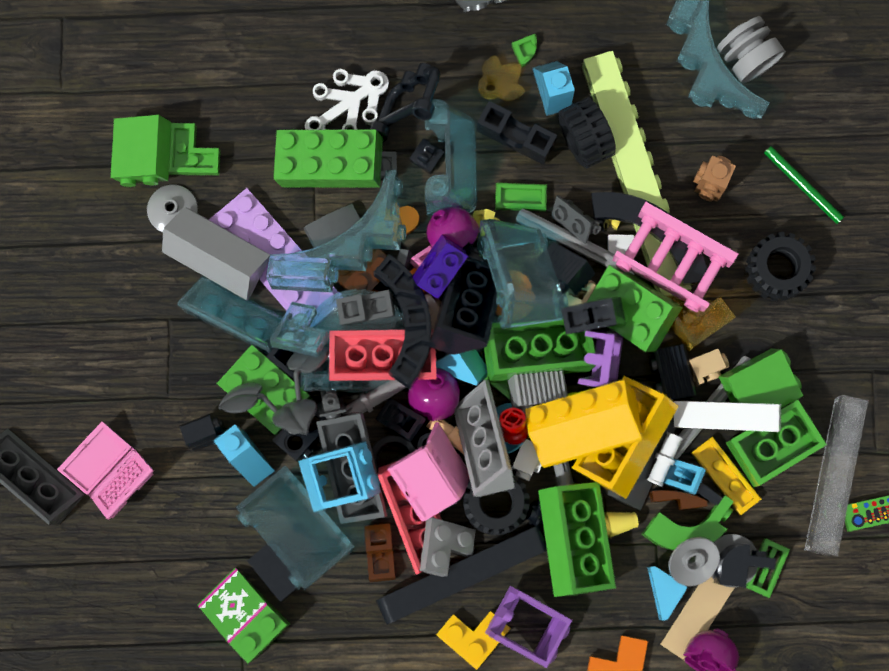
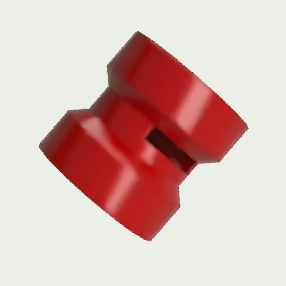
M518 408L504 410L499 417L504 441L511 445H518L524 442L528 436L526 415Z

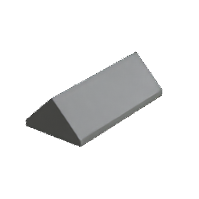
M184 207L163 228L162 252L245 300H249L272 256L187 207Z
M484 380L459 402L454 412L473 495L476 497L515 488L490 383L488 380Z

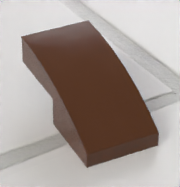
M664 490L649 492L650 503L676 500L678 510L708 506L706 500L684 492Z
M390 523L364 526L369 582L396 580Z

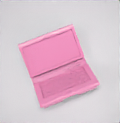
M101 422L57 469L85 494L89 495L108 520L116 516L128 503L127 500L137 489L140 490L154 472L146 460L104 422Z
M439 422L435 423L428 437L427 445L424 448L420 447L387 468L421 521L431 518L460 500L470 480L466 465L452 446L451 441Z

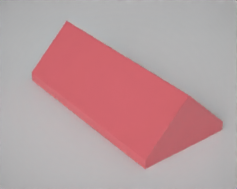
M405 330L329 331V381L395 380L389 375V370L400 354ZM430 347L428 358L418 380L437 378L435 348Z
M393 462L378 468V477L416 574H420L422 572L420 571L426 520H420L387 468L396 463ZM439 513L432 516L433 518L442 520Z

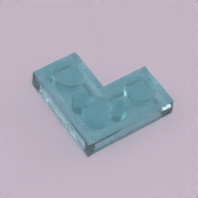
M292 302L269 340L271 346L319 357L329 339L327 330L310 327L317 315L315 306Z

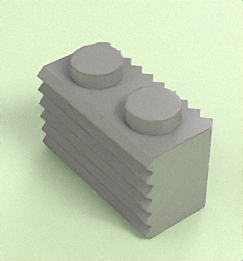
M563 370L516 374L508 380L512 408L521 409L524 414H526L525 409L568 396Z

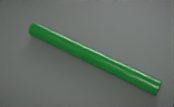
M772 146L764 152L836 224L844 218Z

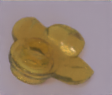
M495 55L490 57L482 67L483 77L478 83L480 95L486 99L499 97L505 101H512L521 97L525 93L524 88L517 84L521 73V65L513 63L501 65ZM492 84L495 86V89L488 91L486 86Z

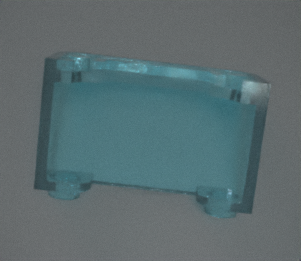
M433 99L431 103L434 104L435 110L432 118L425 120V130L434 131L438 142H445L446 175L432 176L426 182L427 215H433L436 211L446 207H459L471 213L477 205L475 122L472 117L439 99Z
M487 219L480 221L477 250L480 258L487 259L497 290L496 302L502 308V315L498 316L501 329L563 320L561 308L568 307V300L566 294L561 292L547 250L548 241L546 234L542 233L538 228Z
M286 465L236 507L240 512L237 517L246 528L251 525L256 529L291 572L288 578L297 589L303 587L307 590L356 549L323 509L313 512L307 490Z

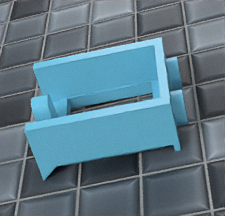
M366 441L315 454L298 461L313 512L369 499L381 493L379 478L375 474L372 454L367 447ZM347 455L358 493L326 501L322 486L327 484V478L325 475L319 476L315 463Z

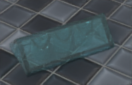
M203 276L186 292L177 304L184 312L249 345H253L269 354L282 336L285 337L292 322L251 300L243 299Z

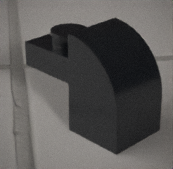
M733 544L720 553V561L714 573L713 583L746 588L748 566L775 569L776 558L767 557L768 552L752 550L750 555L751 544Z

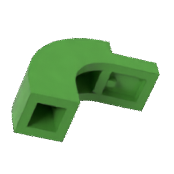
M726 495L722 496L723 499L716 506L714 505L706 518L694 527L679 526L660 512L656 513L641 535L654 544L673 551L682 542L694 537H704L715 542L727 530L719 522L720 520L725 522L733 511L730 506L734 501Z

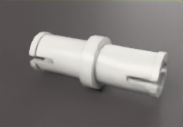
M667 432L660 452L655 454L654 458L657 459L647 478L648 481L661 487L663 486L670 466H674L675 460L673 459L683 438Z

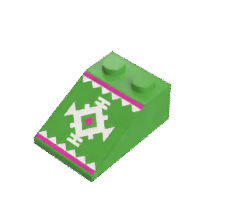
M234 568L198 604V607L221 635L248 664L253 662L290 625L237 568Z

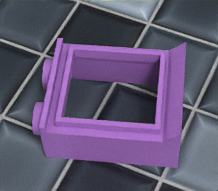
M604 330L585 331V336L594 337L597 340L595 353H587L584 360L586 363L596 366L592 369V376L579 378L578 384L601 387L617 382L623 336L617 332Z
M510 586L485 634L547 668L549 663L555 660L560 642L569 634L572 620ZM519 599L552 616L534 652L501 635L507 622L512 619L513 611Z

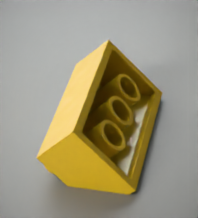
M624 376L622 380H625L636 393L643 440L578 458L572 468L627 499L679 406L667 396Z
M625 380L525 409L528 434L543 468L643 440L636 393Z

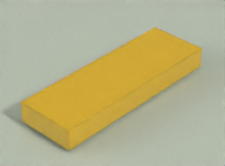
M713 437L691 452L700 466L706 469L705 472L722 494L734 501L732 506L739 515L745 513L761 500L760 496Z

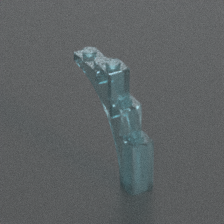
M677 0L666 24L672 31L688 35L677 61L686 69L700 71L688 98L692 99V102L702 107H711L714 100L717 99L721 105L727 108L735 107L742 110L743 114L750 118L758 117L761 119L770 102L749 91L736 80L724 65L715 48L710 31L709 0Z
M386 170L382 187L374 203L358 222L340 236L309 250L291 254H270L266 278L271 289L332 293L333 284L338 282V270L366 271L367 263L372 260V249L400 250L401 240L406 239V225H402L399 215L400 207L397 199L398 195H402L403 182L398 179L397 171Z

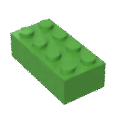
M277 130L273 180L281 187L380 188L383 138L377 130Z
M563 316L493 323L488 345L484 348L489 382L509 380L516 374L561 370L564 371V374L589 372L596 366L588 364L584 360L587 353H595L593 337L585 336V332L566 334Z
M593 482L538 490L554 597L616 588L600 484Z

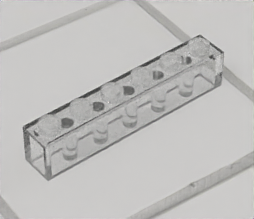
M840 395L834 400L826 440L827 445L824 450L805 551L830 557L838 556L868 400Z

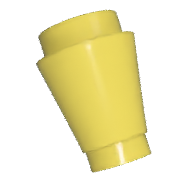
M604 512L608 538L633 528H638V517L635 512Z

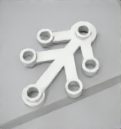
M338 69L333 74L336 85L344 86L350 84L361 86V88L355 92L329 89L322 83H318L313 87V94L317 100L330 99L341 102L320 117L313 116L307 119L305 130H326L325 126L347 110V121L343 125L342 130H346L349 127L357 130L356 124L360 101L369 95L368 107L362 114L363 121L368 125L377 122L379 96L387 91L389 82L387 76L380 71H372L366 76L348 74L344 69ZM343 74L346 77L343 81H338L336 79L337 76ZM375 79L380 80L378 86H373L371 82ZM318 89L325 90L323 95L316 94ZM373 113L375 117L372 120H368L366 115ZM314 122L319 123L317 129H311L310 125Z

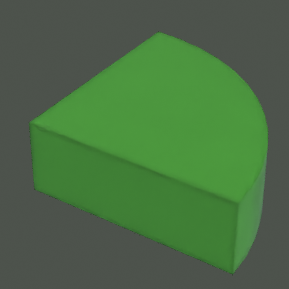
M535 34L512 43V48L521 68L526 66L535 55L537 47Z

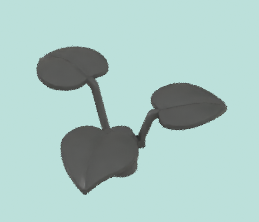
M312 346L303 348L289 358L287 366L290 370H295V402H289L278 410L261 393L262 385L252 382L241 384L230 390L221 400L218 407L219 410L222 409L229 413H241L252 408L258 402V399L263 400L274 412L272 421L277 427L287 430L290 434H307L317 406L312 400H301L299 375L301 372L311 373L319 368L329 355V347Z

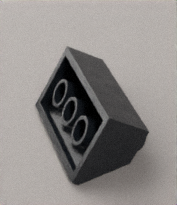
M467 257L444 290L429 347L453 355L487 347L506 269Z

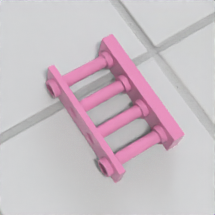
M645 202L638 217L642 218L641 227L625 254L617 251L612 261L616 262L615 266L626 273L632 271L685 302L684 305L690 310L704 312L710 304L703 300L704 295L719 269L724 266L729 268L735 261L738 253ZM657 227L665 231V238L648 267H645L636 262L634 258L650 230ZM680 240L687 244L688 251L671 280H668L657 274V271L673 243ZM703 253L711 258V264L692 294L680 287V284L696 256Z

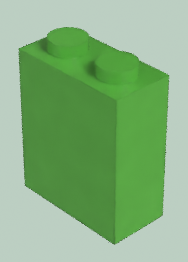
M160 115L114 119L111 178L119 181L120 185L125 187H134L136 183L158 185L159 181H168L171 121Z
M771 348L719 376L730 402L781 404L782 408L803 397L800 390L802 388L801 382L792 373L789 366L791 365L790 358L782 349Z

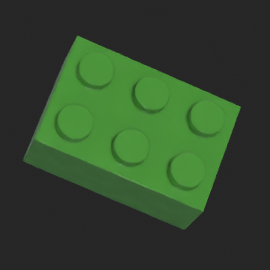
M608 265L587 301L588 303L612 297H621L626 323L609 326V328L645 352H652L658 349L683 308L630 272L626 273L615 265Z
M253 345L244 352L217 383L227 393L244 383H259L263 388L261 393L278 410L283 405L296 401L295 382ZM300 387L301 400H313V398ZM258 399V402L247 410L275 436L282 430V428L277 427L273 423L272 417L274 412L263 400Z
M799 400L781 409V431L746 430L726 442V445L753 488L760 486L827 445Z

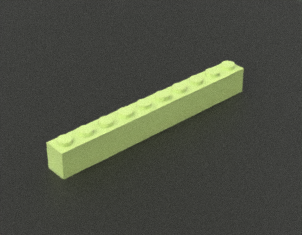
M613 51L584 59L582 69L592 100L603 112L614 136L616 152L612 156V161L623 194L645 199L670 213L668 202L665 198L662 199L659 191L662 189L660 178L658 175H654L651 167L654 166L652 154L650 151L646 152L644 142H646L644 130L642 127L638 128L636 119H638L637 109L634 104H630L628 98L630 96L629 85L627 81L623 82L620 74L623 72L620 59H615ZM634 224V227H635V230H636V234H637V232H638L640 226ZM650 233L641 246L647 267L662 243ZM668 252L657 271V274L668 280H671L678 268L670 252ZM681 282L680 287L690 292L692 289L691 285L694 284L682 285ZM653 284L654 288L657 291L661 292L668 298L671 299L676 297Z

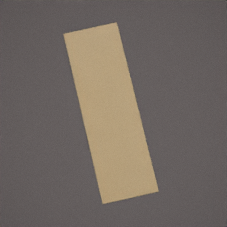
M712 577L699 584L660 645L684 660L685 656L683 655L690 639L699 632L708 631L734 588L715 584Z

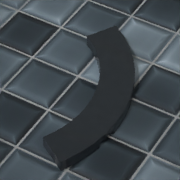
M615 192L591 193L594 220H618L630 222L641 227L642 218L638 217L645 202L669 214L659 206L636 196ZM657 227L652 228L649 232L660 242L665 238V231ZM680 240L675 241L669 250L677 267L688 251L687 244ZM702 253L696 256L682 280V285L700 283L707 271Z
M389 254L374 271V277L381 281L395 297L401 309L405 327L403 346L396 362L389 370V375L411 390L428 358L431 341V317L422 289L416 285L410 271Z

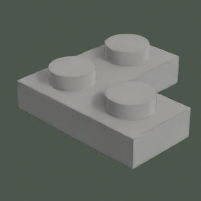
M433 517L427 519L420 571L441 577L448 576L450 553L465 557L473 556L476 530Z

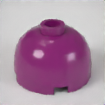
M456 206L446 207L436 211L430 219L426 232L427 239L433 248L440 236L444 235L463 248L468 242L472 245L479 233V225L465 209Z
M437 367L436 379L417 380L408 392V401L411 409L419 415L428 417L427 420L430 421L444 420L452 416L460 400L459 384L455 377L446 370Z
M719 629L702 631L694 635L687 644L683 655L685 656L684 661L696 671H736L739 661L736 645L728 638L726 632Z

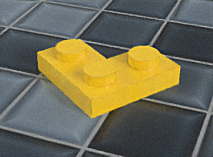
M491 611L474 631L453 614L436 634L476 670L499 643L485 634L495 615ZM505 625L501 635L505 636L511 628Z

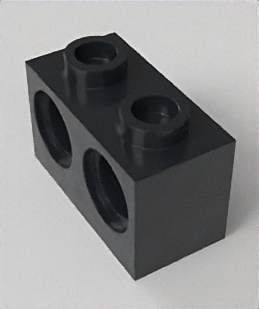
M612 297L561 308L566 334L580 333L626 323L621 297Z
M316 410L314 417L320 420L326 419L325 416L320 417L319 411ZM282 429L273 441L298 462L313 454L315 449L312 447L320 440L318 429L314 431L308 430L307 434H290L287 430ZM294 437H301L303 440V445L299 450H291L290 441Z

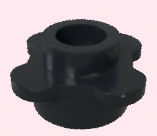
M533 500L532 504L529 505L526 516L527 520H529V526H533V524L534 526L543 525L540 500Z

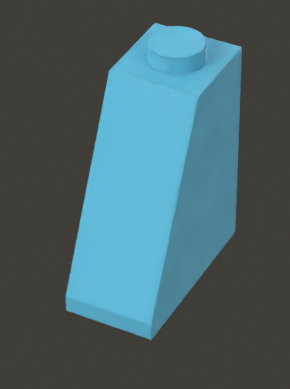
M556 61L533 68L546 116L558 113L560 110L572 105L575 90L568 66Z
M237 425L232 426L214 440L228 461L254 487L275 472L245 430Z

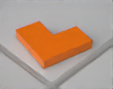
M621 635L616 662L590 656L587 671H642L648 641Z

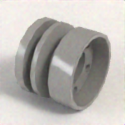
M761 16L754 17L734 28L717 46L720 54L727 53L724 57L727 63L739 59L733 66L732 71L742 84L764 73L786 53L777 38L764 41L771 30L768 26L763 27L765 22Z

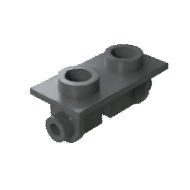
M559 195L556 196L551 217L584 244H587L590 234L596 235L600 232L601 226H599V222L592 219L589 215H583V211L572 200L562 199Z
M332 384L323 385L320 390L322 402H317L320 417L325 416L326 419L340 417L341 413L346 412L343 398L337 397L336 389Z

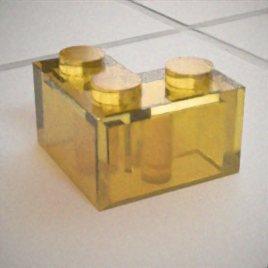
M676 296L671 298V300L683 307L671 328L682 343L685 344L688 351L694 349L736 318L721 296L711 302L704 312H694L684 305L685 302Z

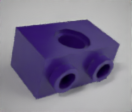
M441 235L412 277L417 286L438 299L468 255L462 247Z

